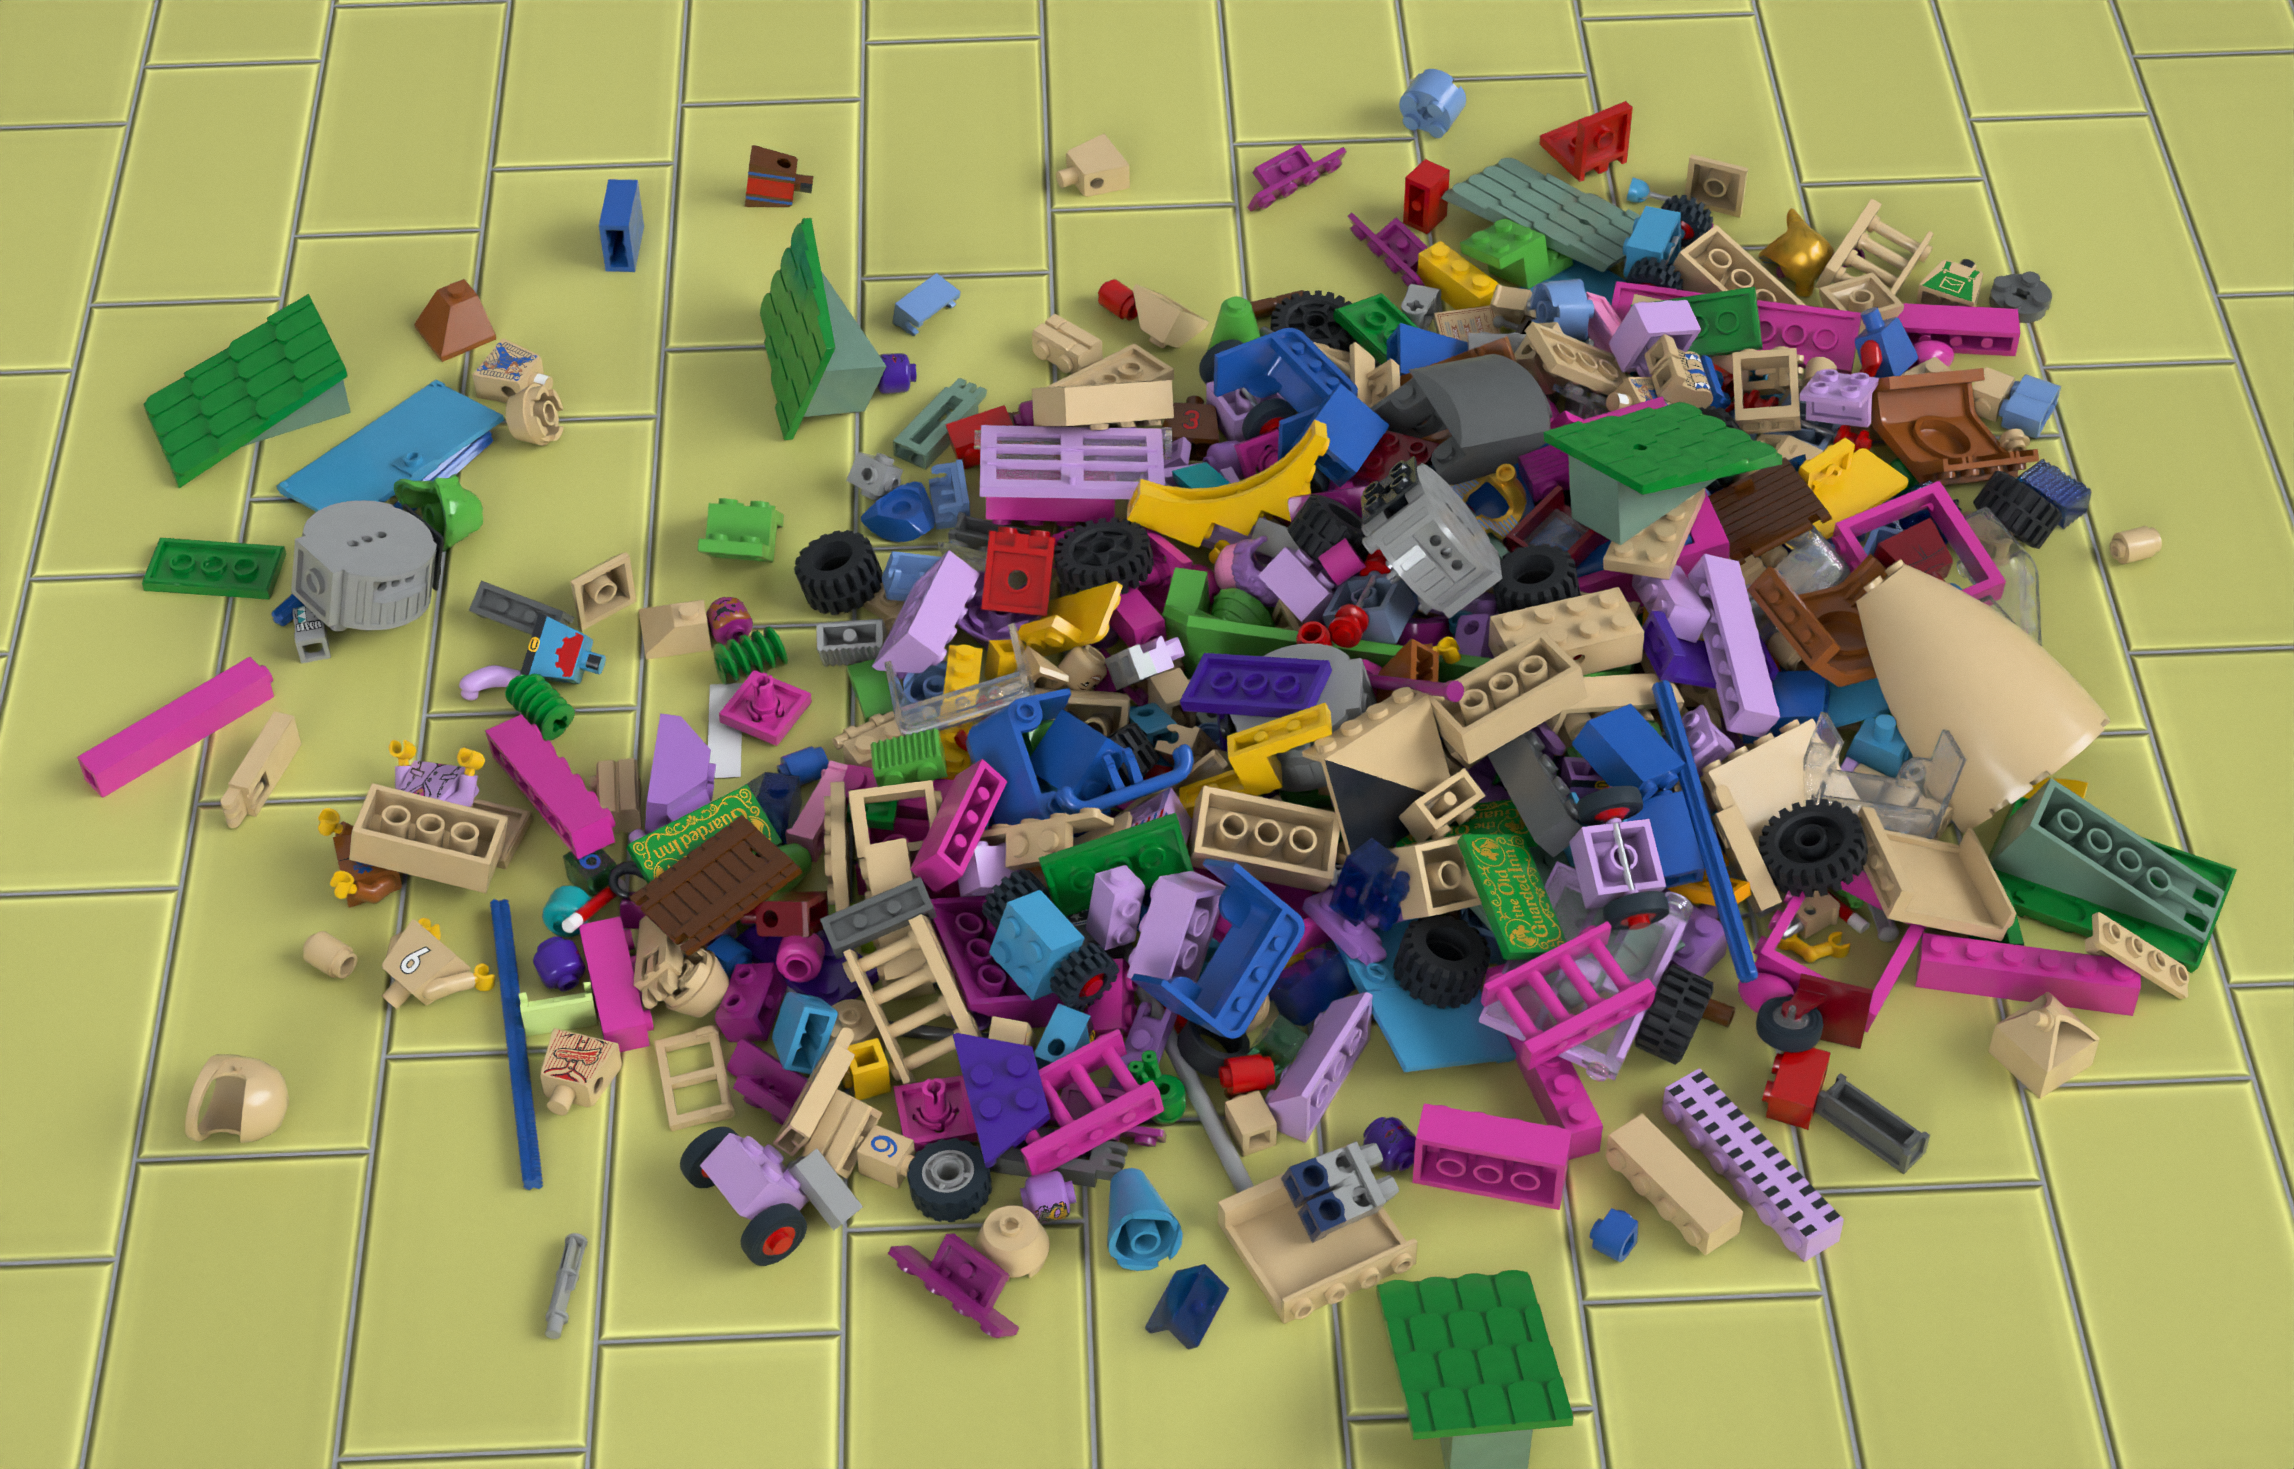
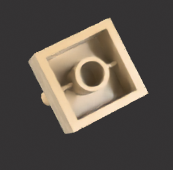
M1461 835L1389 849L1394 873L1391 874V877L1374 880L1377 894L1394 891L1395 894H1398L1403 920L1430 917L1482 904L1457 843Z
M2046 992L1995 1025L1988 1052L2041 1099L2093 1064L2100 1038L2052 994Z

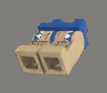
M1665 334L1644 354L1658 397L1662 396L1663 399L1672 403L1683 402L1697 408L1703 407L1704 409L1708 406H1715L1716 409L1720 407L1725 410L1731 404L1729 394L1721 389L1724 382L1723 375L1715 370L1710 357L1703 355L1700 358L1695 352H1684L1677 349L1674 338Z

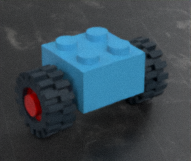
M1677 195L1672 196L1671 199H1666L1661 209L1645 206L1641 217H1636L1631 237H1627L1624 241L1623 255H1626L1627 258L1624 267V277H1627L1625 282L1682 290L1683 279H1680L1681 274L1679 271L1673 272L1675 269L1673 263L1679 252H1681L1682 247L1685 249L1711 229L1713 216H1710L1711 211L1709 208L1703 210L1705 207L1703 202L1696 204V198L1692 197L1691 200H1687V195H1681L1680 199Z
M1020 869L1019 873L1017 871L1012 872L1009 879L1006 876L1002 878V883L999 886L996 884L992 888L994 892L987 894L985 897L987 901L982 905L983 915L997 929L989 951L994 960L1002 966L1032 1001L1054 992L1067 1007L1081 1011L1085 1009L1086 1004L1089 1007L1093 1005L1096 998L1100 1000L1104 996L1102 993L1105 990L1109 991L1112 985L1110 983L1115 982L1117 979L1116 974L1119 973V968L1115 961L1097 943L1095 945L1094 943H1089L1087 947L1085 945L1082 946L1085 937L1049 900L1051 897L1049 890L1030 870Z

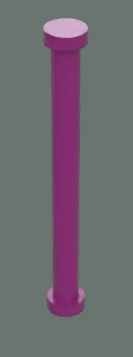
M1366 670L1371 686L1374 689L1395 691L1399 688L1410 687V689L1427 693L1431 696L1444 697L1450 702H1458L1464 695V687L1459 681L1450 680L1446 683L1373 675L1370 671Z

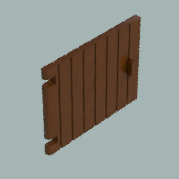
M1786 457L1782 458V465L1763 468L1708 496L1729 541V558L1739 561L1740 566L1746 563L1744 558L1750 555L1757 558L1812 530L1813 523L1820 520L1823 524L1832 519L1828 510Z
M741 815L731 822L729 826L716 833L714 837L712 836L701 844L700 847L690 852L687 857H683L673 867L668 868L658 878L656 877L645 885L644 888L630 896V900L636 906L642 905L641 911L676 945L688 939V941L680 946V949L687 956H690L699 950L702 945L707 944L716 935H719L730 927L731 924L745 916L744 914L749 913L759 903L761 904L772 896L773 893L784 887L787 882L799 876L802 871L790 857L773 844L748 819Z

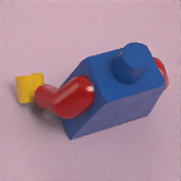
M1878 307L1867 309L1860 314L1866 328L1855 338L1854 342L1862 366L1860 373H1866L1869 377L1878 379L1901 376L1919 357L1900 319L1893 317L1883 320Z

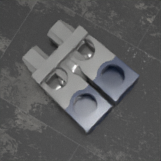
M1356 1141L1346 1147L1293 1165L1281 1177L1295 1208L1303 1205L1298 1211V1215L1312 1243L1346 1225L1377 1213L1387 1201L1395 1197L1399 1192V1188L1391 1175L1376 1180L1371 1171V1168L1383 1162L1382 1154L1376 1143L1359 1147Z

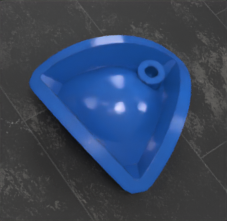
M914 481L900 485L877 500L861 516V522L881 538L894 542H907L915 540L933 529L935 517L923 484Z

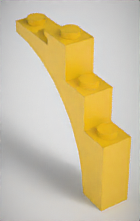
M1314 419L1303 438L1282 459L1266 470L1239 482L1218 487L1189 489L1164 486L1140 479L1127 505V520L1133 523L1136 522L1143 527L1196 548L1200 547L1204 538L1209 539L1215 523L1248 536L1252 527L1256 526L1258 518H1263L1264 511L1291 522L1288 499L1289 497L1311 494L1310 481L1316 470V465L1314 464L1318 456L1323 457L1330 443V438H1327V426Z

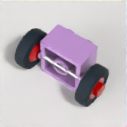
M1231 339L1214 345L1205 353L1199 365V373L1206 384V404L1216 407L1218 428L1228 441L1237 440L1241 443L1278 429L1279 421L1296 415V412L1279 393L1266 398H1258L1251 395L1243 387L1219 397L1214 395L1215 354L1244 344L1239 340Z
M1634 786L1606 787L1581 798L1577 802L1579 818L1583 824L1595 826L1582 827L1569 841L1585 909L1603 907L1604 921L1609 922L1612 926L1611 930L1642 929L1669 915L1668 900L1666 895L1661 892L1666 887L1650 819L1621 822L1638 814L1643 809L1641 793Z
M729 1127L712 1128L699 1135L688 1145L682 1154L680 1169L688 1182L696 1188H709L716 1185L740 1216L751 1220L741 1236V1247L754 1264L767 1266L777 1263L790 1255L804 1239L807 1223L800 1210L809 1199L800 1189L801 1183L788 1171L790 1169L786 1170V1167L782 1164L784 1157L776 1148L769 1144L764 1147L750 1136L742 1138Z

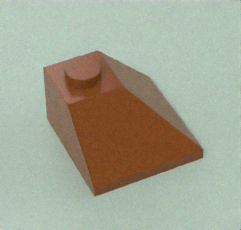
M465 279L436 290L414 324L417 332L442 362L496 340V334L478 295Z

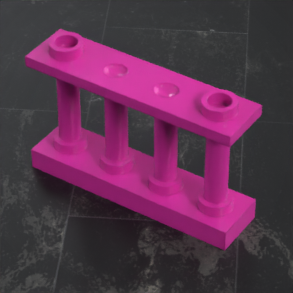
M1608 921L1597 927L1595 925L1588 926L1576 938L1505 974L1502 972L1496 973L1485 982L1481 1003L1486 1007L1499 1000L1526 1038L1520 1060L1528 1071L1650 1008L1653 1004L1656 988L1650 979L1647 978L1637 984L1636 982H1631L1605 947L1608 944L1612 928ZM1592 953L1619 990L1618 993L1608 999L1600 998L1574 961ZM1561 968L1587 1004V1009L1577 1015L1569 1014L1543 977ZM1529 984L1557 1022L1554 1027L1544 1032L1535 1027L1513 995L1515 991Z
M1119 1029L1100 1035L1093 1042L1038 1070L1048 1108L1061 1128L1045 1137H1040L1037 1130H1032L1026 1136L1025 1141L1028 1146L1022 1148L1021 1152L1031 1176L1048 1173L1164 1111L1159 1089L1153 1080L1143 1085H1138L1120 1058L1126 1055L1127 1052L1122 1033ZM1105 1065L1109 1066L1126 1094L1109 1103H1106L1088 1075ZM1073 1082H1076L1094 1110L1077 1120H1073L1056 1091Z

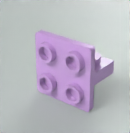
M1834 369L1817 371L1800 392L1799 400L1806 401V420L1868 428L1871 424L1872 393L1878 386L1879 379L1869 377L1868 374L1860 372L1850 375L1838 373Z
M1699 705L1693 711L1683 715L1682 722L1700 778L1704 775L1701 771L1703 767L1718 759L1721 762L1727 755L1735 751L1733 742L1711 722L1708 711L1703 705ZM1662 732V738L1667 742L1665 732Z

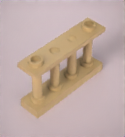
M1871 198L1826 265L1815 287L1819 289L1831 285L1832 282L1838 283L1855 278L1846 273L1847 269L1843 267L1845 265L1849 268L1851 265L1865 274L1873 272L1883 284L1891 288L1890 291L1896 296L1917 262L1921 261L1924 263L1933 247L1928 244L1934 233L1928 231L1920 244L1881 222V218L1876 214L1882 204ZM1866 231L1870 233L1874 231L1914 255L1909 261L1868 238L1869 234ZM1854 249H1865L1902 270L1899 278L1858 256V252Z
M922 914L908 920L912 927V930L908 931V936L859 959L856 951L849 949L843 952L847 960L842 963L845 973L851 983L857 982L891 1055L892 1060L888 1061L891 1073L896 1081L902 1079L905 1085L916 1083L911 1070L955 1050L956 1047L953 1035H950L904 1057L896 1037L944 1014L947 1017L953 1016L958 1028L953 1030L954 1034L961 1033L983 1037L971 1010L967 1007L928 918ZM914 948L916 951L922 949L927 960L923 964L922 969L874 992L867 977V971ZM929 981L932 984L938 983L943 994L938 997L939 1001L889 1024L881 1004Z

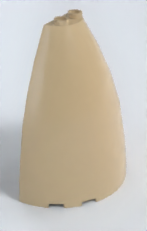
M1899 559L1885 570L1888 576L1884 580L1881 576H1878L1863 587L1867 593L1859 598L1856 604L1876 676L1890 712L1896 720L1897 728L1940 802L1954 809L1952 820L1963 834L1968 828L1972 829L1991 818L1995 812L2005 807L2008 803L2012 804L2033 789L2032 786L2041 782L2049 775H2053L2105 730L2104 726L2110 723V718L2080 683L2027 632L1989 605L1945 581L1905 564L1902 559Z

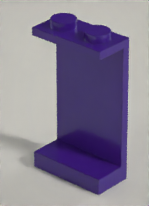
M1652 610L1642 627L1644 631L1643 648L1659 680L1716 689L1717 683L1712 673L1705 641L1697 640L1696 643L1677 638L1664 612ZM1759 634L1769 677L1773 682L1779 669Z

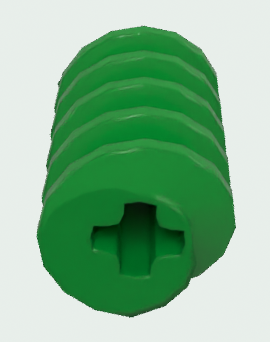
M770 626L764 628L763 635L758 630L753 631L751 640L747 635H741L739 637V644L734 639L727 640L726 648L721 643H717L714 646V663L719 678L724 685H726V674H730L735 681H738L739 670L742 669L746 676L749 677L751 666L753 665L760 673L764 672L763 662L765 661L768 662L772 669L776 668L777 657L784 664H788L783 642Z
M540 674L516 676L510 680L506 687V700L531 725H537L542 737L546 741L560 737L574 719L575 709L570 704H567V701L555 689H552V686Z

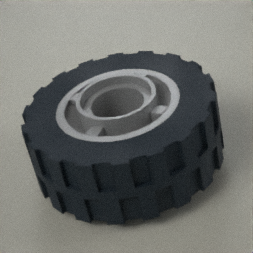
M951 1138L950 1140L940 1139L935 1143L925 1145L924 1149L915 1154L913 1161H910L907 1178L912 1201L914 1200L917 1210H921L927 1218L931 1217L939 1222L965 1220L970 1215L978 1213L981 1210L980 1208L988 1202V1196L992 1192L990 1169L985 1166L982 1151L977 1145L974 1146L971 1142L967 1140L961 1141L958 1138Z

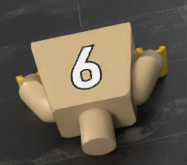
M421 918L418 922L412 919L403 932L392 936L382 968L395 981L384 992L382 997L397 1010L411 994L425 1005H429L435 1000L456 992L472 989L474 986L480 991H490L495 986V975H489V967L484 963L478 964L474 969V973L469 971L471 967L439 941L441 938L439 924L431 927V922L428 918Z

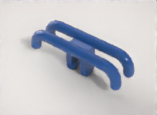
M1186 744L1180 745L1172 753L1175 763L1172 771L1143 780L1132 749L1130 747L1122 749V759L1126 765L1131 784L1127 787L1124 786L1110 754L1102 756V765L1112 792L1082 801L1075 796L1071 787L1063 786L1055 793L1056 801L1061 810L1069 815L1080 813L1082 808H1098L1102 812L1173 787L1185 780L1191 773L1194 763L1192 750Z

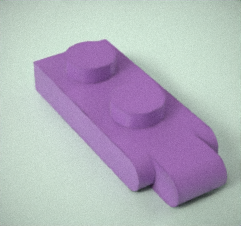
M1332 889L1305 899L1302 910L1351 959L1358 958L1366 966L1370 963H1378L1386 959V951L1382 947L1381 938Z

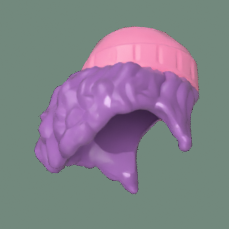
M1260 536L1258 539H1243L1238 543L1227 545L1215 561L1214 577L1218 587L1222 590L1232 587L1243 590L1260 601L1264 607L1275 608L1280 598L1258 576L1266 567L1258 562L1254 553L1263 542L1268 540L1267 536Z

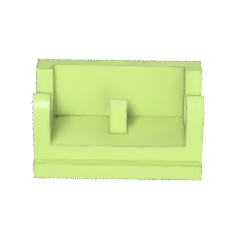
M591 981L583 982L585 993L528 1002L526 992L519 993L520 1010L526 1037L551 1033L554 1028L569 1030L598 1025Z

